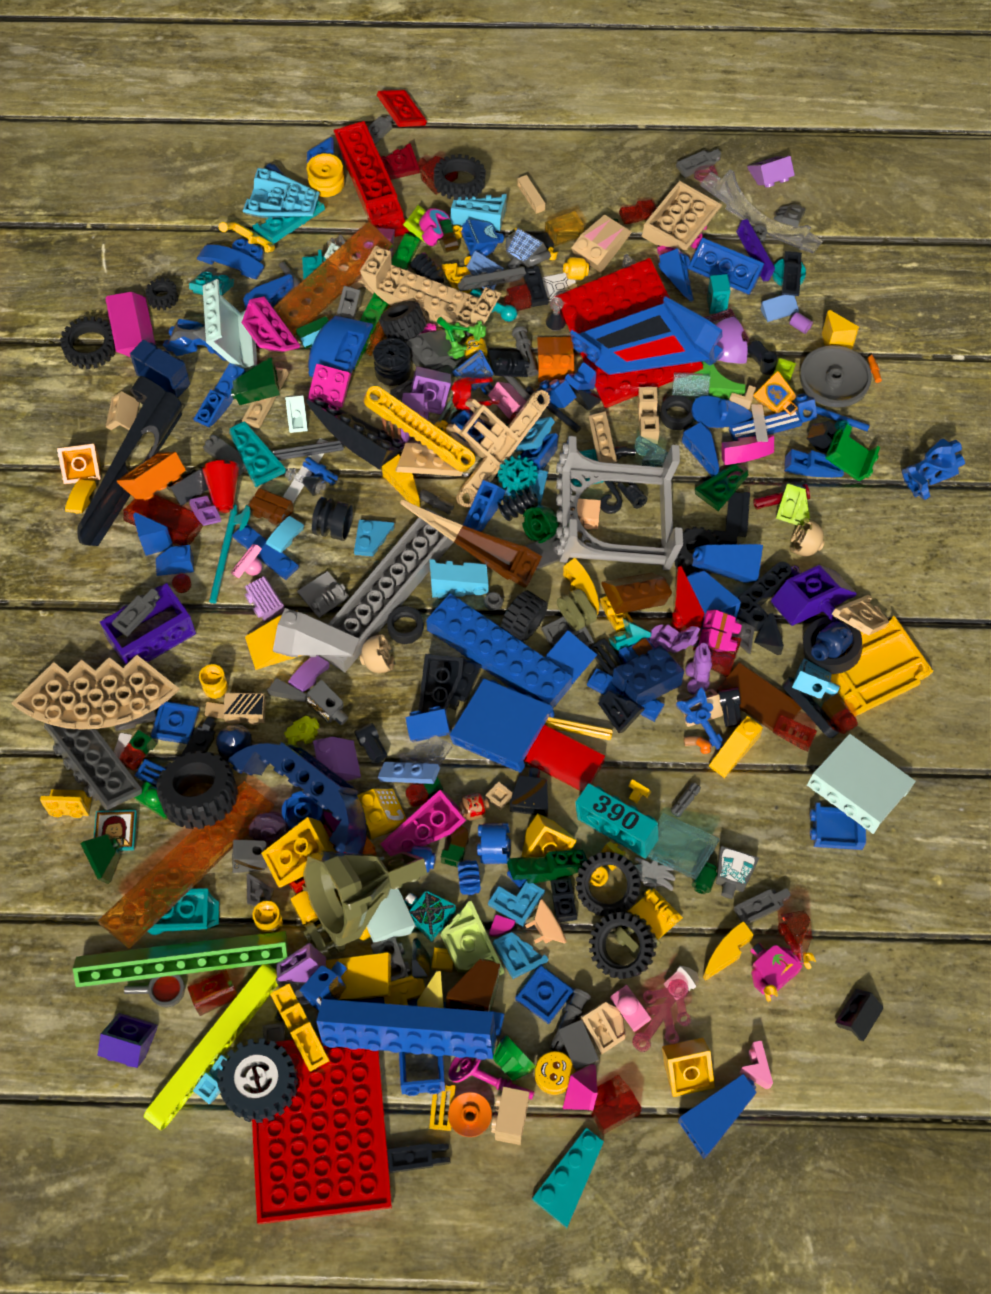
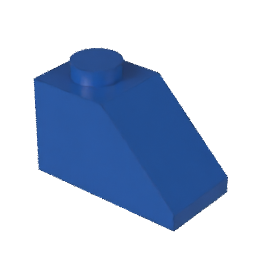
M190 545L170 547L156 558L157 576L194 572V557Z

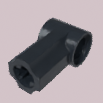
M755 340L751 342L747 347V352L758 363L761 373L765 375L773 374L776 369V354L769 352L760 341Z
M739 687L720 689L719 698L721 707H723L725 727H737L742 723Z
M373 723L354 731L360 746L364 747L372 764L379 763L387 757V753L379 740V734Z

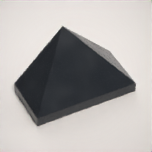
M570 385L576 395L574 400L587 411H590L601 402V399L591 390H576Z
M770 613L754 643L776 655H781L784 644L774 614Z

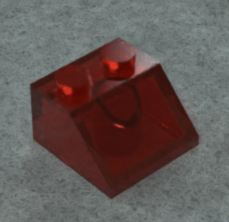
M617 1075L597 1086L594 1109L589 1110L600 1132L604 1135L640 1115L642 1107L631 1088Z

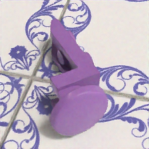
M668 624L658 625L650 632L652 636L649 637V640L655 648L661 645L667 652L676 653L690 645L693 646L699 638L697 634L700 628L691 626L678 632Z

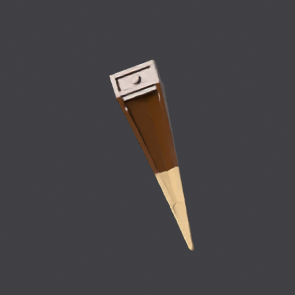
M400 501L401 505L505 579H510L523 588L529 585L542 558L541 555L525 546L479 532L431 513L407 501Z

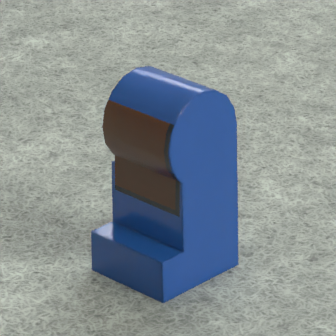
M644 638L637 644L619 650V658L623 663H626L642 654L647 655V652L655 647L648 638Z

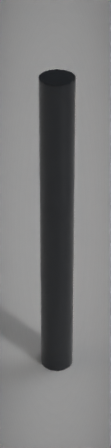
M531 386L526 388L530 395L536 391ZM539 394L537 401L542 404L544 397ZM551 402L546 408L576 433L581 430L578 424Z

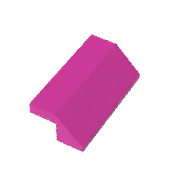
M134 292L110 295L105 298L116 352L130 357L132 350L142 340L155 344L145 297Z

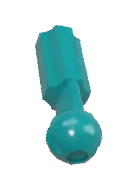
M473 289L470 295L480 298L483 292ZM498 301L491 312L495 311L501 314L502 319L507 322H511L517 317V310L513 305L503 306Z

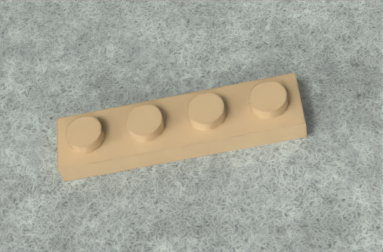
M276 367L279 389H281L289 373L287 369ZM277 396L252 402L242 422L245 421L248 426L260 428Z
M606 411L590 415L589 421L598 462L618 464Z

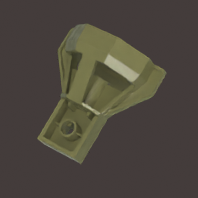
M320 851L307 857L303 872L305 884L302 887L303 891L308 893L310 905L326 932L333 935L337 946H342L361 937L380 903L388 897L391 889H398L404 883L420 880L421 876L427 874L424 858L404 851L383 860L372 854ZM336 888H337V891H338V893H339L342 906H341V904L339 903V901H338V899H337V896H336V894H335L334 889H336Z

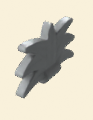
M635 857V861L639 865L634 866L638 869V874L641 877L640 881L644 883V886L652 888L662 886L673 891V886L667 880L675 881V877L668 872L673 871L674 866L658 865L656 858L652 863H649L644 859Z

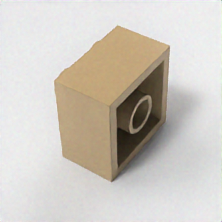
M503 1087L502 1093L497 1094L496 1111H498V1115H493L491 1133H495V1140L521 1145L529 1103V1092Z

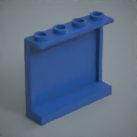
M483 679L451 731L450 737L454 745L521 773L525 767L523 760L548 717L553 718L555 715L550 703L536 700L529 694H521L511 687L501 686L494 680Z

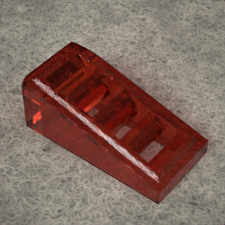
M780 715L773 733L808 752L817 730ZM783 723L787 725L784 731L781 730ZM790 727L794 729L792 734L788 733ZM797 731L801 733L799 738L795 736ZM804 735L808 737L806 741L803 740Z

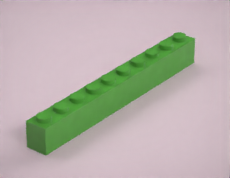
M286 931L76 956L72 969L76 987L278 963L288 957L289 948Z

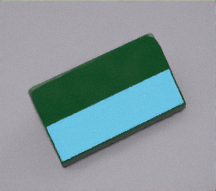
M327 316L296 329L297 338L304 349L312 346L321 328L329 321Z

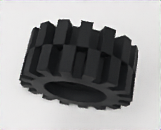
M161 277V280L156 278V282L150 281L151 285L148 284L145 291L149 305H152V308L155 309L157 307V310L163 308L164 311L166 307L171 309V305H176L179 296L173 281H170L168 278L165 281L163 277ZM160 292H168L164 296H156Z

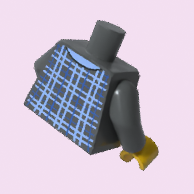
M515 228V232L506 238V253L512 259L507 265L508 268H518L521 265L529 269L531 266L545 260H555L558 252L553 253V247H549L548 251H546L547 249L543 242L520 228Z

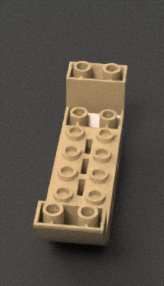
M378 246L374 247L360 270L368 286L389 305L393 306L405 301H416L419 303L426 321L442 327L437 323L439 317H442L450 324L458 322L463 327L474 326L477 320L482 321V324H484L502 294L485 287L480 298L398 268L391 263V251Z

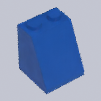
M705 571L694 572L687 576L704 611L701 632L702 629H706L703 628L707 611L718 610L737 618L741 603L737 597Z

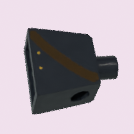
M529 768L528 776L518 777L510 801V812L530 815L540 814L548 817L547 780L540 778V769Z

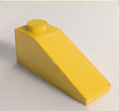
M398 454L382 466L383 477L409 503L420 507L413 474L396 472V467L401 457Z
M747 716L732 733L709 767L725 778L760 738L763 727Z

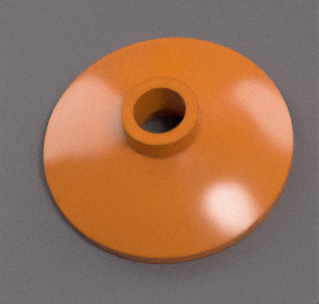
M467 1092L457 1096L452 1101L448 1110V1119L453 1130L459 1135L476 1137L485 1132L489 1127L492 1111L490 1104L483 1096ZM472 1113L474 1115V1118L472 1120H468L466 1118V1114Z

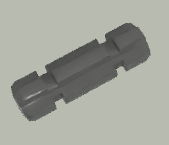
M694 782L691 783L688 790L677 801V804L672 807L671 813L676 817H680L694 797L700 792L701 787Z

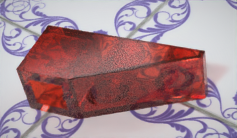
M805 910L781 914V923H778L779 933L781 936H784L787 946L790 945L793 956L796 955L800 963H803L812 940L811 919Z

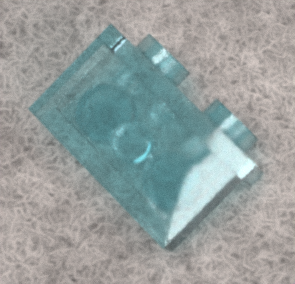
M674 372L672 395L693 396L695 399L700 396H708L710 374Z

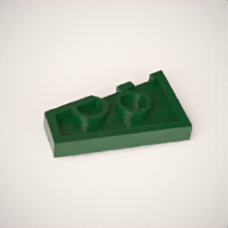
M739 463L732 464L694 489L695 495L719 512L749 476L748 470Z

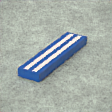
M797 410L792 415L784 411L764 417L767 435L802 426ZM754 420L729 426L728 429L733 441H738V438L756 436Z

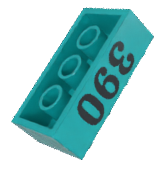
M588 783L575 802L577 819L645 859L659 840L658 823L652 816L643 815L636 807L622 803L617 796L608 795L599 786L594 787Z

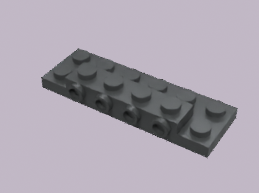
M44 723V728L54 740L53 750L57 756L62 755L65 767L68 770H73L75 781L78 784L82 782L85 786L84 792L87 797H93L95 801L99 800L106 811L142 794V788L97 729H71Z

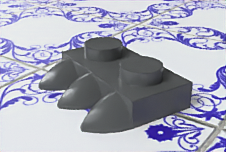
M796 204L781 207L778 210L779 212L776 213L777 216L774 217V220L798 227L806 209Z

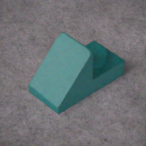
M622 618L626 631L615 633L614 636L609 638L611 646L616 650H620L652 635L644 627Z

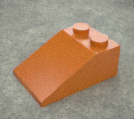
M537 337L538 382H543L547 379L564 380L567 374H574V353L571 337Z

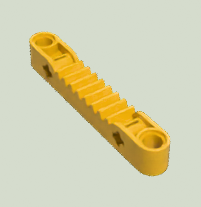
M372 386L367 390L364 396V404L385 420L391 421L392 424H396L398 428L403 429V432H408L410 437H415L416 441H420L422 445L432 449L433 453L437 454L456 470L466 472L472 467L475 462V456L469 449L382 388ZM370 395H376L378 400H372ZM461 458H465L468 464L462 463Z

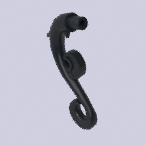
M627 446L614 448L617 460L621 457H626V455L635 456L636 453L635 448H627ZM604 481L615 496L617 503L614 506L608 505L607 501L612 499V495L607 494L600 499V509L607 514H615L622 507V499L613 483H619L620 481Z

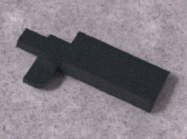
M734 492L727 504L725 531L714 530L711 533H715L717 539L724 542V545H737L738 537L746 538L750 492Z

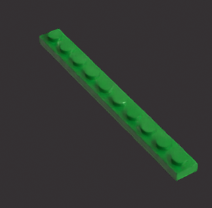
M405 234L391 260L392 265L407 271L421 243V239ZM375 292L360 319L362 322L373 324V327L354 370H356L380 323V316L389 305Z

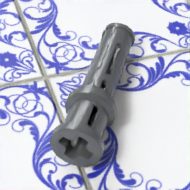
M524 326L517 327L512 331V336L516 339V348L520 350L523 359L528 361L529 358V368H526L528 376H536L538 370L530 349L531 341L527 337V329Z
M574 988V995L570 1003L565 1006L566 1014L551 1045H549L551 1050L562 1052L564 1043L559 1034V1029L575 1023L577 1018L583 1015L582 1010L587 1000L591 998L588 993Z

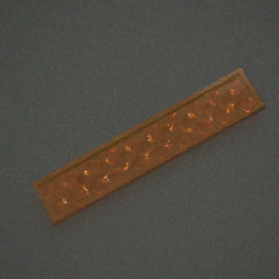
M244 781L238 787L236 804L232 806L233 809L229 814H225V818L222 821L218 820L215 822V825H207L203 829H198L197 827L193 829L98 920L99 924L130 949L233 848V840H242L274 808V804Z

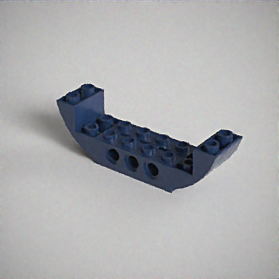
M281 742L280 745L270 743L256 744L238 751L227 760L233 765L232 768L241 774L245 772L251 776L253 774L262 775L269 764L273 765L275 772L282 776H287L289 783L296 787L300 786L306 796L314 797L318 800L317 804L326 810L329 809L333 812L332 816L341 821L329 839L334 844L333 848L340 853H363L367 826L363 806L357 796L358 790L302 747Z

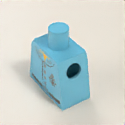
M803 659L795 675L792 688L814 697L822 698L825 692L832 696L836 695L840 686L830 682L832 675L830 672Z

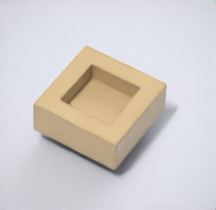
M498 782L485 795V798L501 810L511 800L513 793Z

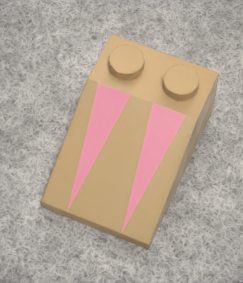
M603 215L580 235L571 249L576 257L584 258L586 263L602 273L632 232L608 216Z

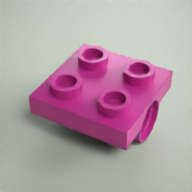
M316 364L308 398L318 396L334 406L343 408L352 373Z

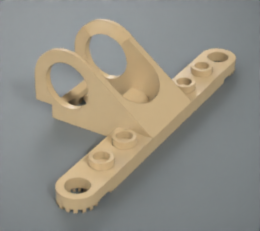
M543 390L535 391L508 427L487 407L480 405L475 399H468L465 405L474 412L473 416L462 430L455 424L448 425L446 430L454 440L483 460L457 493L456 500L460 506L471 507L482 481L491 482L498 470H500V464H504L505 459L508 460L550 403L548 392ZM539 394L544 397L542 404L537 403ZM478 417L492 427L488 430L478 421L474 425L485 436L480 444L467 433ZM456 433L465 438L469 443L462 440L459 436L456 435ZM464 493H468L470 496L468 503H464L462 500Z

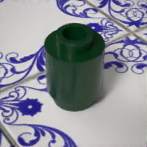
M702 862L701 866H698L691 884L695 892L699 894L711 892L717 876L716 866L707 862Z

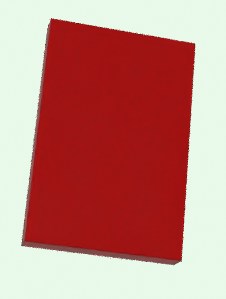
M405 90L378 91L376 96L398 127L426 125L427 120Z

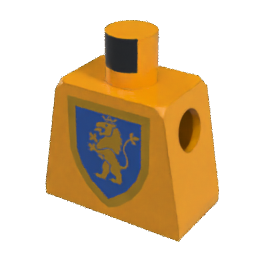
M778 371L753 395L756 401L776 414L785 410L789 415H792L798 409L792 403L796 398L795 393Z

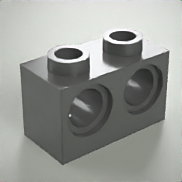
M395 937L371 945L373 954L384 953L388 949L394 951V954L391 956V970L397 968L401 972L397 976L391 975V982L408 977V974H411L408 961L403 962L401 956L405 954L402 943H397Z

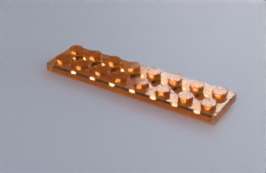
M367 222L273 308L294 337L296 336L297 328L310 323L342 294L344 286L350 287L362 276L360 270L375 246L388 251L393 247V244L370 222ZM371 242L373 247L367 249L364 247V244ZM355 253L361 255L358 260H354L351 257ZM345 264L349 268L346 271H341L339 267ZM335 276L336 280L330 283L327 281V278ZM317 287L324 289L321 294H316L314 290ZM308 298L311 300V303L303 305L302 301ZM292 310L298 311V315L295 317H291L289 313Z

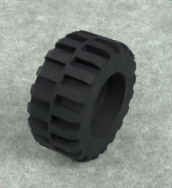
M196 751L193 754L191 752L185 753V756H178L174 759V762H169L165 766L166 770H162L159 775L160 778L157 780L156 791L164 814L167 815L171 822L179 827L185 826L186 829H193L194 827L203 829L204 826L215 825V822L218 820L222 821L225 818V814H229L232 811V806L237 801L238 788L232 769L223 757L214 755L211 752L203 753V751ZM196 784H212L211 788L201 795L194 797L182 796L188 788Z

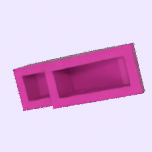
M767 435L768 442H758L756 436L738 438V441L723 442V463L728 465L747 462L774 453V435Z

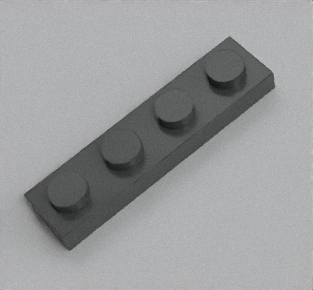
M511 267L508 270L502 271V269H498L488 274L487 272H482L476 276L466 275L462 277L458 288L459 291L520 281L526 272L524 267Z

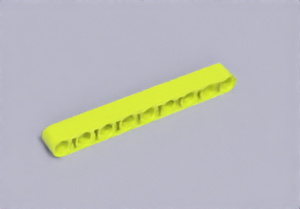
M263 964L148 1107L144 1113L146 1120L161 1131L168 1126L194 1093L193 1090L203 1075L211 1070L220 1055H224L268 999L270 993L278 986L276 982V969L269 964Z

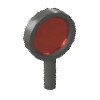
M180 975L152 978L149 985L124 987V994H149L156 1005L164 1008L173 1007L178 1004L185 993V984Z

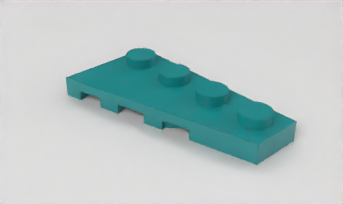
M317 201L313 216L268 218L264 224L259 225L257 223L252 225L253 230L274 244L313 217L319 215V213L325 210L324 204Z
M245 421L230 428L229 433L255 488L285 473L286 468Z
M588 1128L583 1131L532 1198L537 1205L566 1229L569 1226L604 1143L603 1140Z

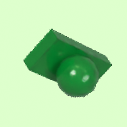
M145 782L141 786L142 794L134 797V799L166 820L167 815L164 814L157 796V787Z

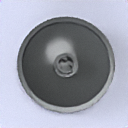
M824 346L812 351L804 359L800 370V382L807 395L814 398L816 402L829 407H847L859 402L867 394L872 381L871 369L866 360L857 352L842 346Z

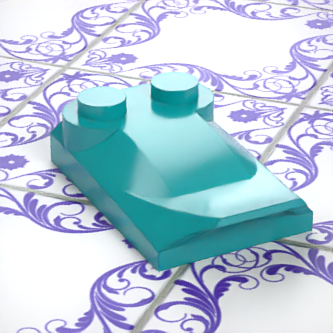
M208 888L145 890L144 932L158 935L163 931L208 929L219 924V901L210 894Z

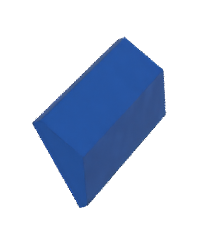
M702 238L688 270L710 278L712 275L727 274L731 288L750 295L758 282L764 263Z

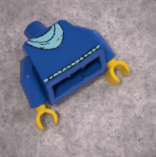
M467 219L462 227L456 225L452 228L457 239H460L463 235L470 255L476 251L486 257L494 252L498 243H503L504 241L503 234L496 233L491 223L481 222L477 219ZM466 257L464 259L465 265L468 264L471 257Z

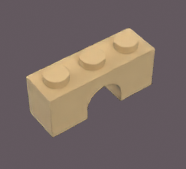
M639 387L637 402L640 444H658L657 387Z

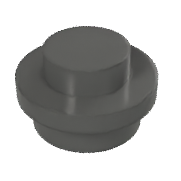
M492 592L485 597L484 605L488 610L496 611L502 607L503 599L498 593Z

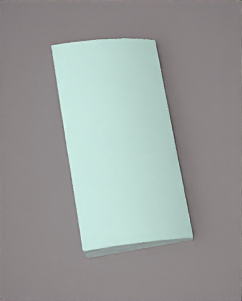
M399 889L390 890L388 897L380 903L367 925L373 943L393 937L409 935L415 927Z

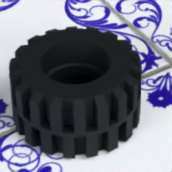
M405 301L395 304L383 312L379 319L387 339L395 338L403 342L414 338L427 326L425 316L419 303L416 301Z
M695 526L691 530L687 528L683 532V546L674 562L676 568L682 566L686 576L702 571L709 575L712 573L692 566L693 554L688 551L704 545H721L720 539H717L715 533L711 534L712 531L710 529L704 530L705 527L697 529V526Z
M529 590L523 591L507 609L501 628L521 642L526 641L534 634L543 621L548 603Z

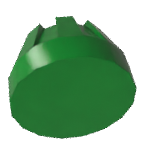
M507 1034L500 1040L494 1052L493 1060L507 1073L510 1079L513 1081L529 1074L536 1067L532 1060Z

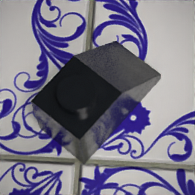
M830 421L813 424L807 440L817 450L827 453L837 429Z

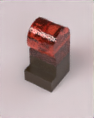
M837 693L823 703L822 709L839 727L840 733L846 734L857 727L858 722L855 716L841 702L842 698Z

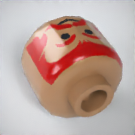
M473 793L463 796L462 801L459 802V807L464 817L468 821H473L486 816V810H489V803L487 798L482 797L481 793Z

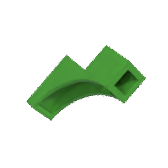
M701 361L703 369L692 373V380L709 381L708 396L730 400L731 393L744 396L745 384L728 380L717 371L714 364L708 365Z

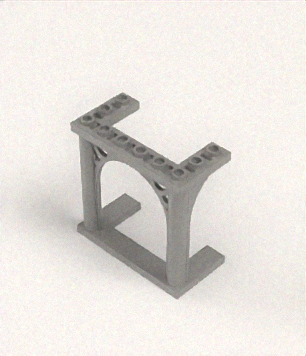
M569 436L567 443L563 444V453H560V459L556 466V473H559V478H557L556 489H559L556 499V505H559V510L557 511L559 527H557L556 537L559 538V544H557L556 553L560 555V562L567 563L569 558L660 564L662 565V570H670L683 546L682 528L675 527L673 530L671 479L680 462L679 445L671 446L662 467H650L591 460L578 451L576 437ZM571 479L579 480L582 487H575L571 483ZM601 481L660 485L662 548L609 544L591 536L580 523L577 514V503L582 492L590 485ZM572 491L576 492L575 496H572ZM577 532L582 533L580 540L577 537ZM585 540H589L591 542V544L587 542L585 544L583 543L585 542Z

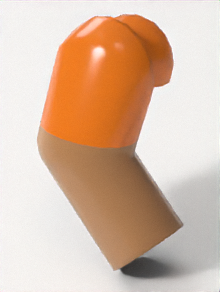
M684 737V746H699L702 754L711 752L710 747L712 745L710 741L703 737Z

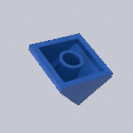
M556 433L547 434L539 448L523 451L520 454L521 459L523 460L527 457V462L533 461V466H537L538 470H544L557 451L558 435Z
M136 512L134 513L138 536L146 556L166 551L173 547L166 526Z

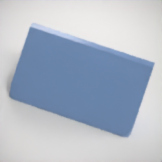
M781 295L765 300L760 308L767 322L793 315L796 312L799 313L795 296Z

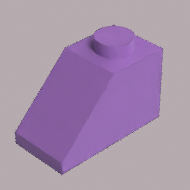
M309 943L277 964V979L286 982H307L320 966L326 967V957Z

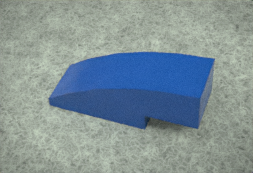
M791 449L785 456V472L827 478L842 477L844 475L843 470L825 459L826 455L811 450L809 454Z

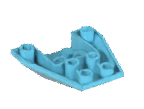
M258 168L254 177L253 192L250 199L246 200L243 212L246 215L260 218L313 216L320 192L275 171Z

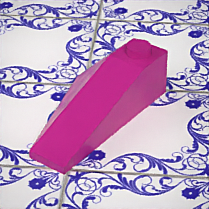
M439 790L380 844L390 857L403 851L411 852L413 846H425L452 834L466 819L446 792Z

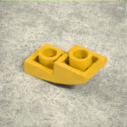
M78 479L68 497L65 507L66 512L78 514L85 511L90 504L89 496L96 488L95 481Z
M607 596L599 599L608 620L616 632L625 629L622 618L633 622L627 612L615 615Z

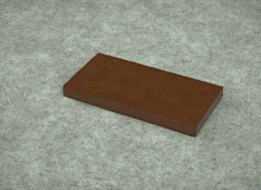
M741 663L734 668L716 691L719 694L720 689L739 687L740 709L779 737L802 710L792 698Z

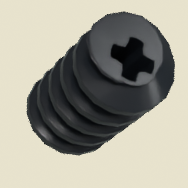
M420 253L412 260L410 267L417 275L443 284L444 272L440 270L439 266L426 253Z
M531 485L528 486L529 492L523 488V495L516 492V498L509 495V502L505 498H503V505L497 502L500 513L507 521H511L512 516L518 518L519 514L523 515L525 513V510L538 505V497Z

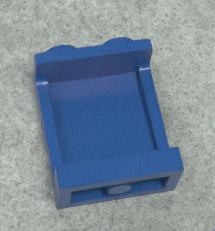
M815 803L814 808L810 809V821H813L810 839L814 840V847L863 850L866 844V829L847 816L839 808L820 807V803Z

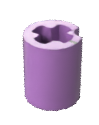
M798 312L794 314L790 321L791 326L804 334L810 330L813 321Z

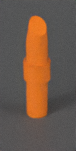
M871 355L868 357L869 367L875 382L879 383L882 381L879 367L875 358Z

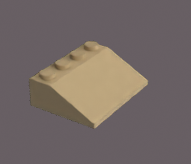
M679 181L645 222L642 237L655 245L688 250L722 207V204Z

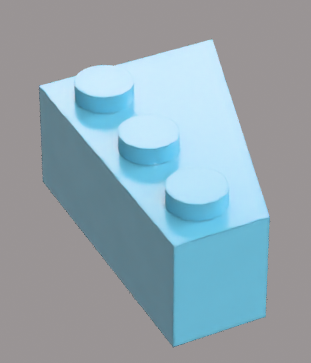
M502 194L501 197L496 198L486 195V198L480 199L472 196V199L469 200L465 197V200L462 201L461 197H458V200H453L451 206V224L462 226L467 219H477L481 222L491 223L495 231H500L506 212L507 194Z
M430 559L432 598H445L450 593L457 597L488 593L486 564L464 562L462 566L453 565L452 561H446V564L435 563V560Z

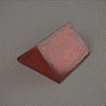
M226 969L187 987L199 1016L233 1001L238 995Z

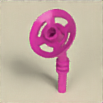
M455 1057L449 1068V1079L455 1083L461 1082L472 1075L495 1086L497 1090L501 1089L502 1091L503 1087L527 1091L529 1092L530 1100L533 1099L535 1091L515 1085L511 1080L507 1082V1079L503 1080V1077L497 1078L478 1069L481 1060L477 1058ZM460 1065V1071L456 1072L458 1066Z

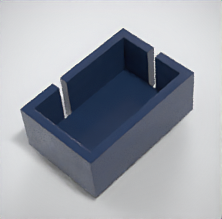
M142 340L130 353L136 375L148 378L159 385L165 392H171L179 398L190 386L186 364L181 359L171 356L169 352L157 348L154 343Z
M660 645L648 651L647 655L642 654L614 668L612 684L622 695L625 694V697L642 706L681 686L684 670Z

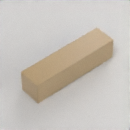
M525 175L517 178V186L534 212L537 214L545 211V202L528 176Z

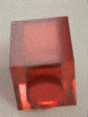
M527 285L507 288L506 296H504L505 304L513 305L517 311L531 308V295Z

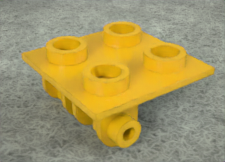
M654 888L652 890L649 889L644 894L645 896L627 912L639 915L640 919L644 918L647 921L646 925L652 927L650 931L655 933V936L660 939L683 917Z

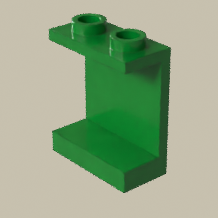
M845 424L836 430L825 459L857 481H861L872 475V468L879 458L878 453L881 447L876 446L871 450L866 449L849 437L852 427Z

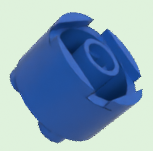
M302 791L295 792L288 800L286 799L282 806V816L287 830H292L307 817L319 820L323 825L324 811L317 804L318 800L314 797L306 796Z
M483 823L478 825V835L481 836V843L477 844L478 856L480 855L481 863L507 864L511 855V839L506 835V833H510L509 823Z

